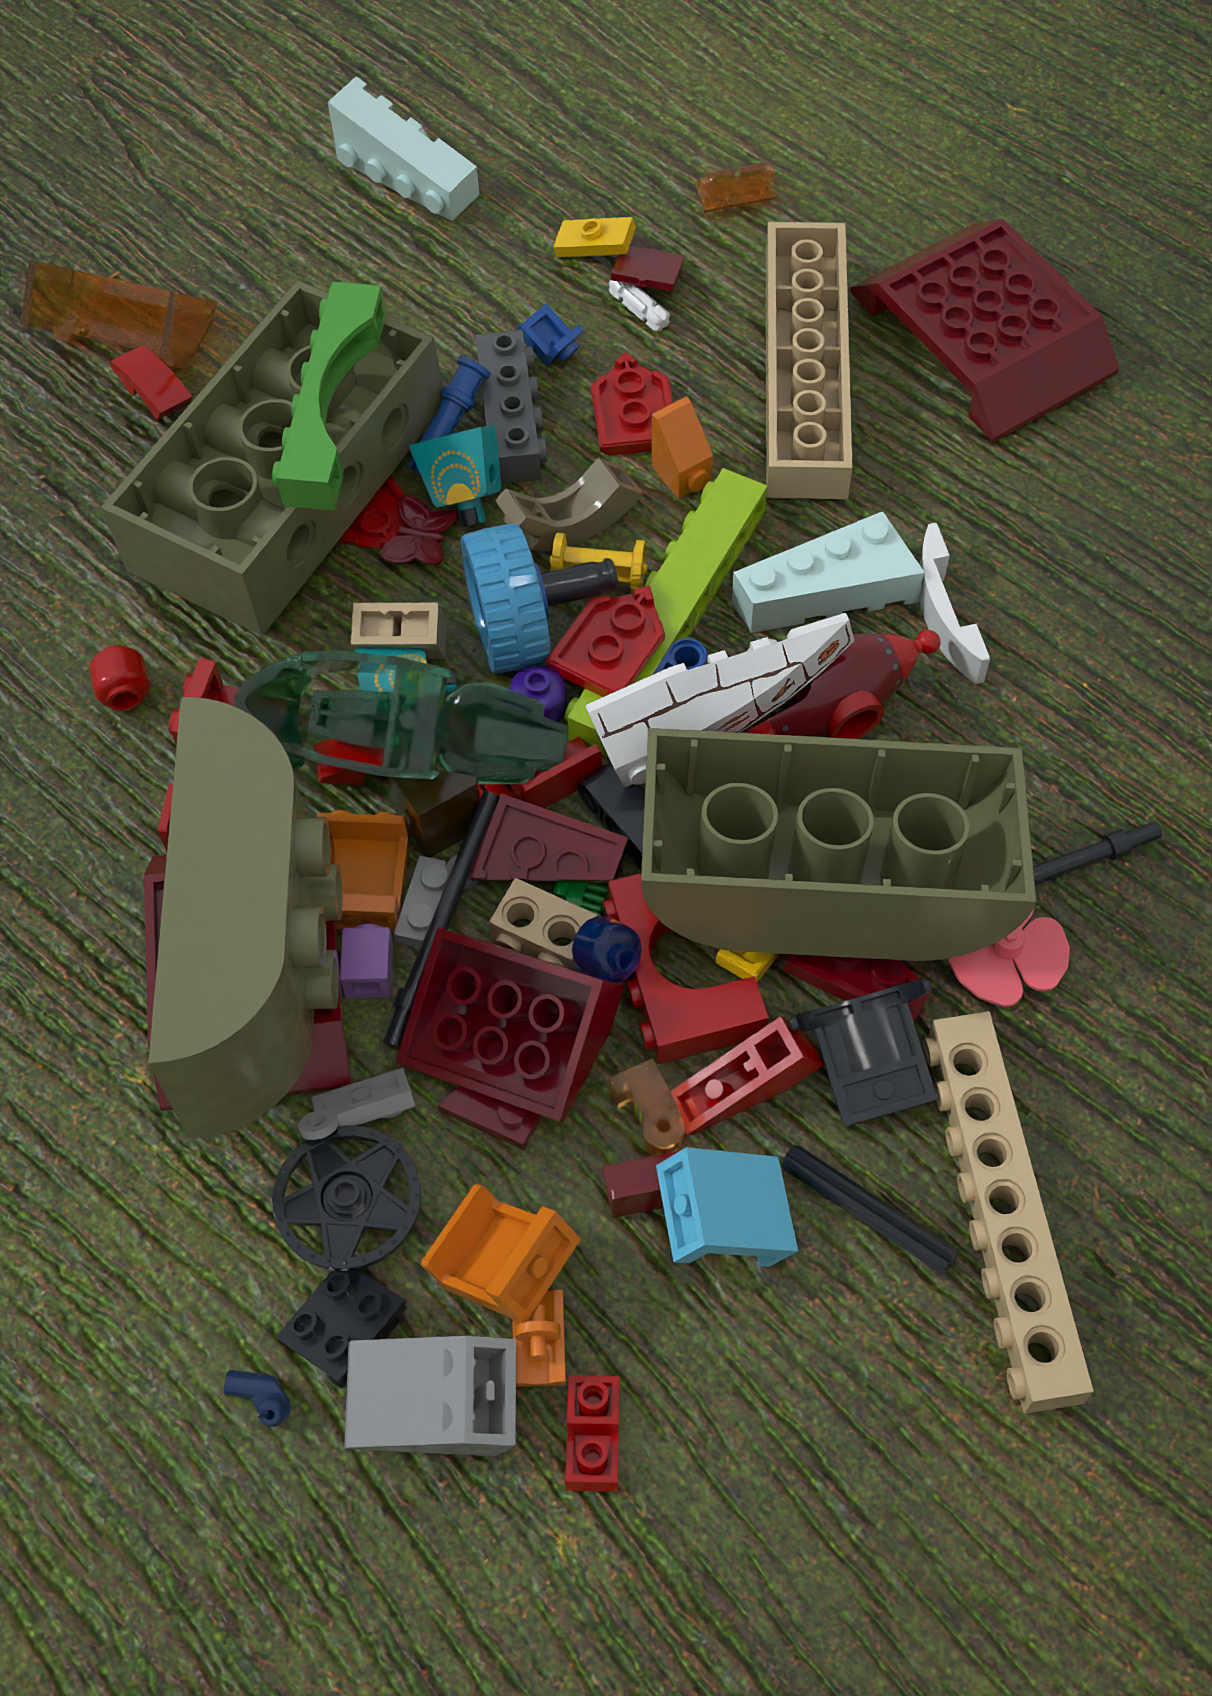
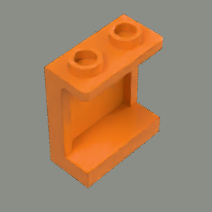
M345 810L318 813L317 817H327L330 835L333 836L335 863H339L341 868L343 905L341 920L336 921V929L356 928L361 924H375L382 928H390V932H394L402 910L410 844V832L406 817L398 816L391 812H379L375 815L353 814Z
M474 1184L422 1259L421 1266L445 1290L523 1323L528 1321L581 1238L556 1211L542 1206L535 1215L500 1202L485 1186Z

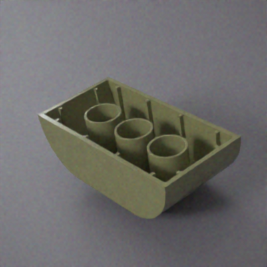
M181 697L148 1060L151 1070L189 1139L223 1134L254 1121L275 1106L298 1080L305 1068L313 1045L314 1009L337 1008L339 996L338 958L335 950H326V921H340L343 905L341 868L339 863H330V831L327 817H306L294 772L282 744L262 722L249 713L227 703L198 697Z
M648 728L641 875L644 900L651 912L674 932L694 942L729 951L931 961L961 956L985 948L1016 930L1028 918L1036 904L1022 748Z

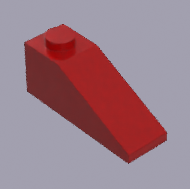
M780 1016L665 1095L686 1135L692 1136L788 1090L824 1066V1063L806 1032H793L790 1021Z

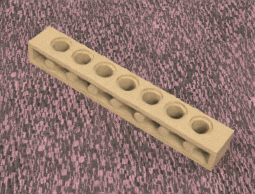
M990 1011L933 1020L929 1036L923 1040L924 1056L928 1067L935 1066L939 1082L934 1084L938 1099L936 1103L939 1111H946L950 1127L946 1128V1142L949 1153L952 1157L958 1156L962 1171V1173L957 1175L959 1194L963 1203L970 1202L974 1220L969 1222L971 1241L976 1251L982 1250L986 1265V1268H983L981 1271L984 1292L988 1299L994 1298L999 1316L994 1318L996 1339L1001 1349L1007 1348L1012 1368H1007V1381L1011 1396L1014 1400L1020 1399L1024 1414L1084 1404L1094 1391ZM960 1063L967 1064L975 1070L976 1074L971 1076L963 1075L956 1070L954 1065ZM971 1107L979 1108L986 1113L988 1119L984 1121L975 1120L967 1114L965 1109ZM983 1152L993 1154L998 1158L1000 1166L989 1167L984 1165L979 1160L977 1154ZM999 1198L1007 1201L1012 1207L1013 1213L1001 1214L996 1212L989 1200ZM1011 1245L1019 1248L1023 1252L1026 1261L1020 1263L1010 1261L1003 1254L1002 1247ZM1021 1293L1030 1295L1037 1302L1039 1310L1036 1312L1024 1311L1017 1305L1015 1295ZM1040 1343L1047 1347L1051 1353L1052 1361L1048 1363L1036 1361L1028 1351V1344Z

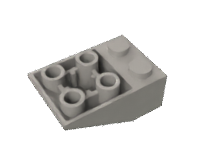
M448 1336L354 1340L349 1342L344 1449L498 1456L516 1446V1339Z

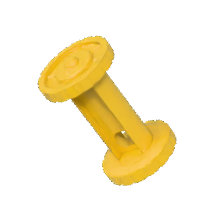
M556 533L552 556H550L551 571L591 561L603 562V559L609 558L612 559L615 565L618 582L630 583L631 593H633V589L643 587L644 574L647 573V564L645 563L646 541L636 540L633 552L569 547L566 534Z

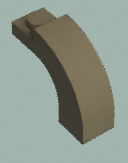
M598 457L577 482L556 495L535 498L505 489L495 501L505 514L503 517L505 523L520 526L531 550L552 551L556 533L566 534L569 547L581 543L603 532L618 521L638 501L643 493L623 466Z

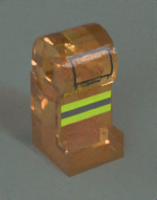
M652 1058L610 1077L609 1093L617 1108L627 1104L631 1105L642 1127V1142L647 1152L655 1156L679 1151L684 1139V1119L654 1059Z

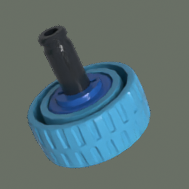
M517 524L485 528L465 534L460 540L463 569L475 624L486 661L492 673L495 674L518 671L525 667L546 663L545 660L551 652L547 622L549 619L548 607L598 596L605 591L615 592L619 586L615 565L612 559L609 558L603 559V562L591 561L540 573L537 563L533 561L526 537Z

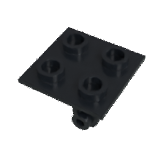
M331 1270L276 1338L326 1373V1377L342 1389L347 1383L349 1342L354 1340L382 1339L380 1335L387 1338L398 1323L401 1324L405 1320L402 1314L407 1309L405 1306L407 1301L360 1270Z

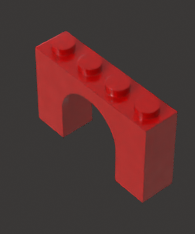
M642 873L608 881L609 899L602 900L605 919L608 927H617L620 939L614 940L617 959L620 967H629L632 980L626 981L629 999L633 1009L641 1007L645 1020L639 1023L641 1039L645 1050H654L658 1064L740 1044L768 1025L769 1017L755 976L704 989L684 988L664 978L655 968L651 959V953L656 943L666 933L670 932L671 929L664 925L648 908L642 893ZM614 919L616 921L621 922V925L623 926L624 930L620 927L618 923H613L610 920ZM625 925L630 927L635 935V944L631 941L628 932L625 929Z

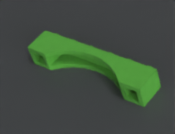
M332 281L327 299L323 298L320 302V325L318 330H313L311 334L309 362L305 361L302 365V388L300 394H295L293 397L292 423L290 427H285L283 431L281 461H275L272 471L273 486L279 488L283 506L335 511L344 476L337 447L326 431L327 412L335 389L346 373L361 358L379 346L386 319V310L380 285Z

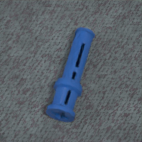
M459 356L457 360L459 367L449 386L442 388L441 398L443 400L421 442L454 433L464 412H469V410L473 409L475 405L473 399L483 380L489 379L491 372L487 368L468 357ZM412 457L411 461L407 466L416 473L420 474L416 462Z

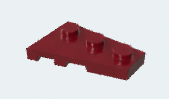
M790 954L784 966L785 972L844 1001L921 979L900 960ZM931 992L908 1003L914 1025L925 1007Z

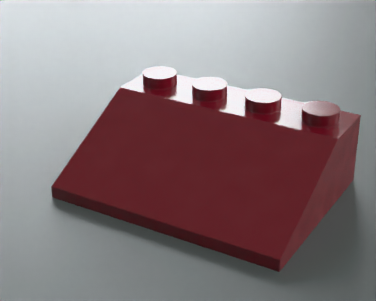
M437 927L395 1063L556 1121L564 1122L611 1032L624 985L464 933Z

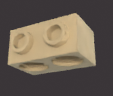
M353 603L351 645L354 649L420 648L425 651L426 659H446L447 617L439 603Z
M517 878L512 882L489 921L492 943L575 970H579L598 936L597 914ZM519 919H527L531 921V923L525 927H515L511 925L514 921ZM560 937L572 940L566 946H557L552 943Z

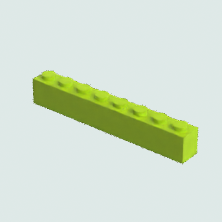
M722 468L714 482L709 481L706 484L701 495V504L696 512L691 510L687 514L683 523L682 534L678 541L672 540L669 543L664 554L663 565L659 571L653 570L646 581L645 587L650 586L659 620H661L664 628L665 639L634 683L654 674L669 647L675 641L690 637L765 513L767 485ZM585 689L580 698L574 697L570 701L565 712L564 719L568 722L569 741L580 736L588 748L597 745L602 751V755L609 758L585 706L603 697Z

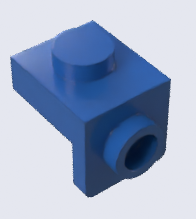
M547 303L516 330L523 331L524 342L528 346H532L533 352L547 367L557 358L564 362L580 347L576 341L584 331L580 325L570 330Z

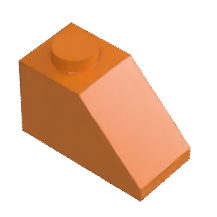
M687 396L652 414V468L678 499L691 492L702 490L709 481H712L713 471L712 451L694 407Z

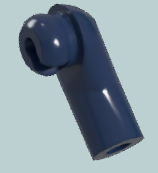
M229 1370L227 1372L224 1385L225 1396L251 1399L259 1413V1421L265 1426L276 1427L288 1419L291 1411L290 1399L275 1376Z

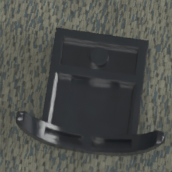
M918 979L865 996L796 1014L789 1019L793 1032L815 1031L843 1127L938 1100L908 1003L924 997L932 991L928 979Z

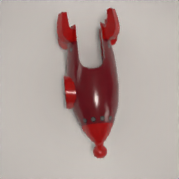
M929 629L922 630L916 637V640L885 633L853 634L854 642L821 674L778 707L786 710L745 733L860 739L873 730L881 721L884 715V707L882 705L900 688L909 676L919 658V654H934L941 646L940 637L935 631Z

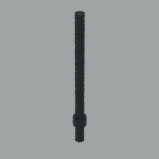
M488 791L482 793L404 988H399L392 1005L396 1010L383 1040V1043L389 1047L400 1048L437 927L448 929L497 806L499 796Z
M1154 821L1127 832L1119 829L1104 835L1102 841L1033 866L1035 885L1106 858L1114 861L1130 855L1133 848L1162 838L1161 828Z

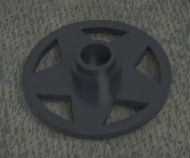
M340 1126L324 1138L305 1140L287 1157L278 1172L272 1196L274 1219L286 1244L303 1260L327 1270H358L384 1260L394 1253L408 1238L420 1212L421 1184L411 1157L393 1138L368 1127ZM360 1139L377 1144L355 1159L350 1160L332 1141ZM307 1156L313 1183L284 1197L290 1176L302 1159ZM399 1161L403 1165L409 1180V1207L385 1189ZM289 1226H321L325 1256L302 1244L290 1230ZM365 1229L396 1232L377 1249L354 1257Z

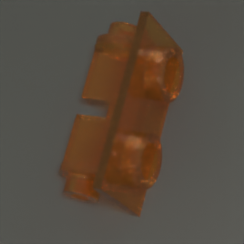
M765 162L740 167L739 176H734L732 169L714 173L707 172L705 177L699 178L698 184H695L704 213L777 199L771 183L775 176L772 164L766 165Z

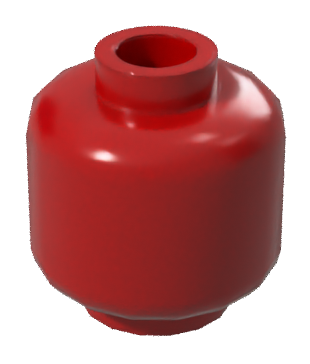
M111 645L97 653L90 661L89 674L93 692L97 701L104 706L117 711H126L138 706L148 695L150 681L142 654L137 650L121 645Z

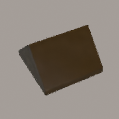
M388 761L386 770L396 814L406 817L409 832L424 855L431 858L463 840L480 801L477 776Z

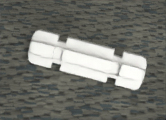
M610 280L609 292L619 301H622V304L642 321L647 320L646 324L655 332H660L669 325V312L662 306L656 305L657 302L635 284Z

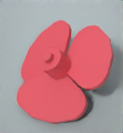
M1033 908L1028 918L1016 930L1000 941L968 954L947 958V961L958 981L976 997L1001 1007H1011L1019 1002L1023 993L1022 982L1016 967L1029 987L1042 992L1054 989L1067 971L1070 946L1063 927L1058 921L1048 917H1039L1031 921L1022 930L1034 912Z

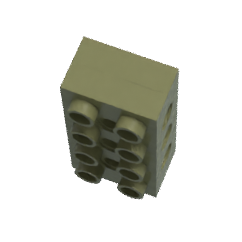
M298 280L101 506L126 571L261 636L266 633L410 451L409 445L415 444L429 427L443 400L441 398L442 382L434 337L386 318L379 346L361 358L346 373L335 389L328 407L325 427L327 434L337 447L344 476L335 511L283 506L279 488L273 486V466L275 461H281L283 431L285 427L291 426L293 419L292 400L295 394H300L302 388V365L305 361L309 362L311 334L313 330H318L320 325V302L323 298L327 299L328 297L327 292Z

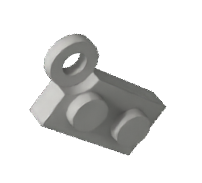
M457 855L452 857L447 865L446 861L419 856L393 934L395 942L421 947ZM468 877L464 889L475 886L479 881H472Z
M400 1068L311 1097L315 1111L304 1116L299 1121L298 1128L304 1139L317 1140L330 1135L337 1127L357 1126L378 1118H392L401 1114L406 1109L416 1107L404 1069Z

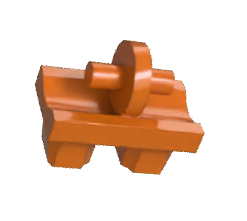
M563 1289L547 1291L527 1322L521 1323L512 1319L513 1339H516V1387L566 1385Z

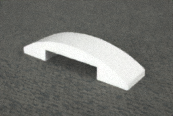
M937 523L928 524L919 563L925 572L919 599L925 622L929 630H933L939 635L941 640L939 648L954 667L973 683H983L990 661L989 654L977 624L959 626L942 582L945 579L950 555Z

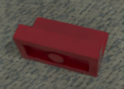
M679 1151L602 1166L612 1218L664 1208L656 1165Z

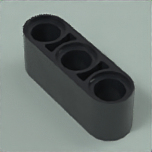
M610 761L577 782V790L585 805L606 830L629 838L630 842L626 854L642 871L645 790L640 784L624 787Z

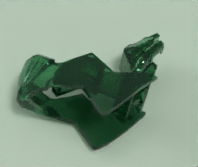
M304 651L272 663L249 677L237 691L234 700V707L254 716L276 736L289 757L292 769L302 767L304 761L308 760L340 771L368 777L385 776L433 780L440 774V771H434L436 753L438 751L439 760L447 771L477 776L478 785L523 784L535 778V771L549 770L564 761L569 728L568 725L543 717L545 705L539 703V700L496 684L484 681L483 683L477 682L460 685L448 695L445 701L447 678L453 679V674L449 669L398 656L346 651ZM387 669L396 671L393 692L313 690L308 724L309 732L346 744L384 750L382 767L346 760L303 747L298 731V710L302 696L314 677L325 673L386 675Z

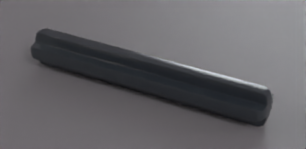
M800 1145L792 1146L786 1153L782 1163L785 1171L939 1273L944 1274L949 1270L957 1257L958 1251L955 1247Z

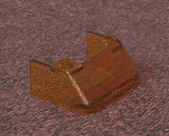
M29 260L20 325L52 330L53 339L76 343L77 336L131 348H138L144 345L154 354L159 355L166 365L183 368L184 361H193L215 318L217 302Z

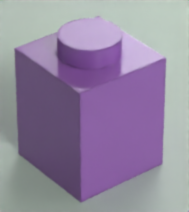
M361 924L356 928H343L340 981L346 999L392 998L394 944L390 928H382L375 924Z

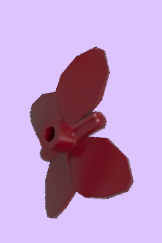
M408 494L402 495L398 509L401 520L407 526L400 525L398 527V534L403 536H395L384 544L380 554L382 560L393 564H405L417 559L427 565L437 566L441 564L444 559L443 550L439 542L444 540V536L441 533L449 529L457 520L458 512L455 510L431 512L428 506L418 498Z

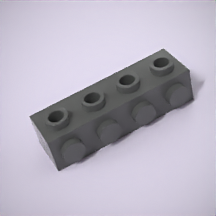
M522 330L475 335L478 363L491 372L489 379L483 380L481 383L486 426L493 424L496 426L501 484L541 479L540 463L547 462L545 437L537 438L536 431H543L541 406L533 407L532 401L539 400L537 377L528 375V370H535L532 346L524 345Z

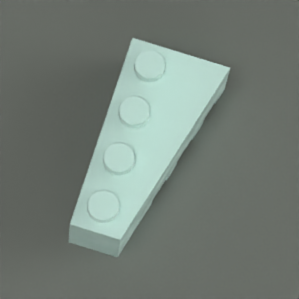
M356 76L328 101L337 159L345 166L352 167L367 175L373 181L395 190L401 196L423 205L432 213L439 214L453 221L479 196L477 166L438 138L435 142L430 140L422 129L421 124L413 118H410L408 121L402 119L391 110L393 103L382 95L377 99L365 91L367 84Z
M882 511L733 572L732 604L749 631L754 633L803 624L805 618L826 616L827 619L843 614V611L865 607L867 612L884 609L885 604L903 601L904 605L918 603L925 572Z

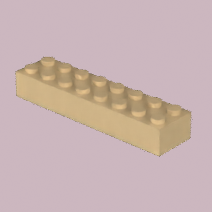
M768 222L766 242L767 498L848 499L852 474L846 224Z

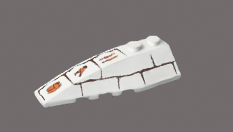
M846 613L791 629L787 639L777 642V640L765 637L750 642V648L747 652L728 657L725 650L708 655L707 661L709 664L690 670L686 669L684 663L672 666L585 705L623 786L627 787L632 784L646 783L648 728L742 732L794 696L821 674L854 642L850 621Z

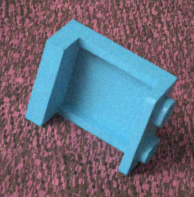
M686 1147L656 1165L673 1262L691 1263L707 1253L757 1256L759 1266L770 1267L798 1252L778 1157Z

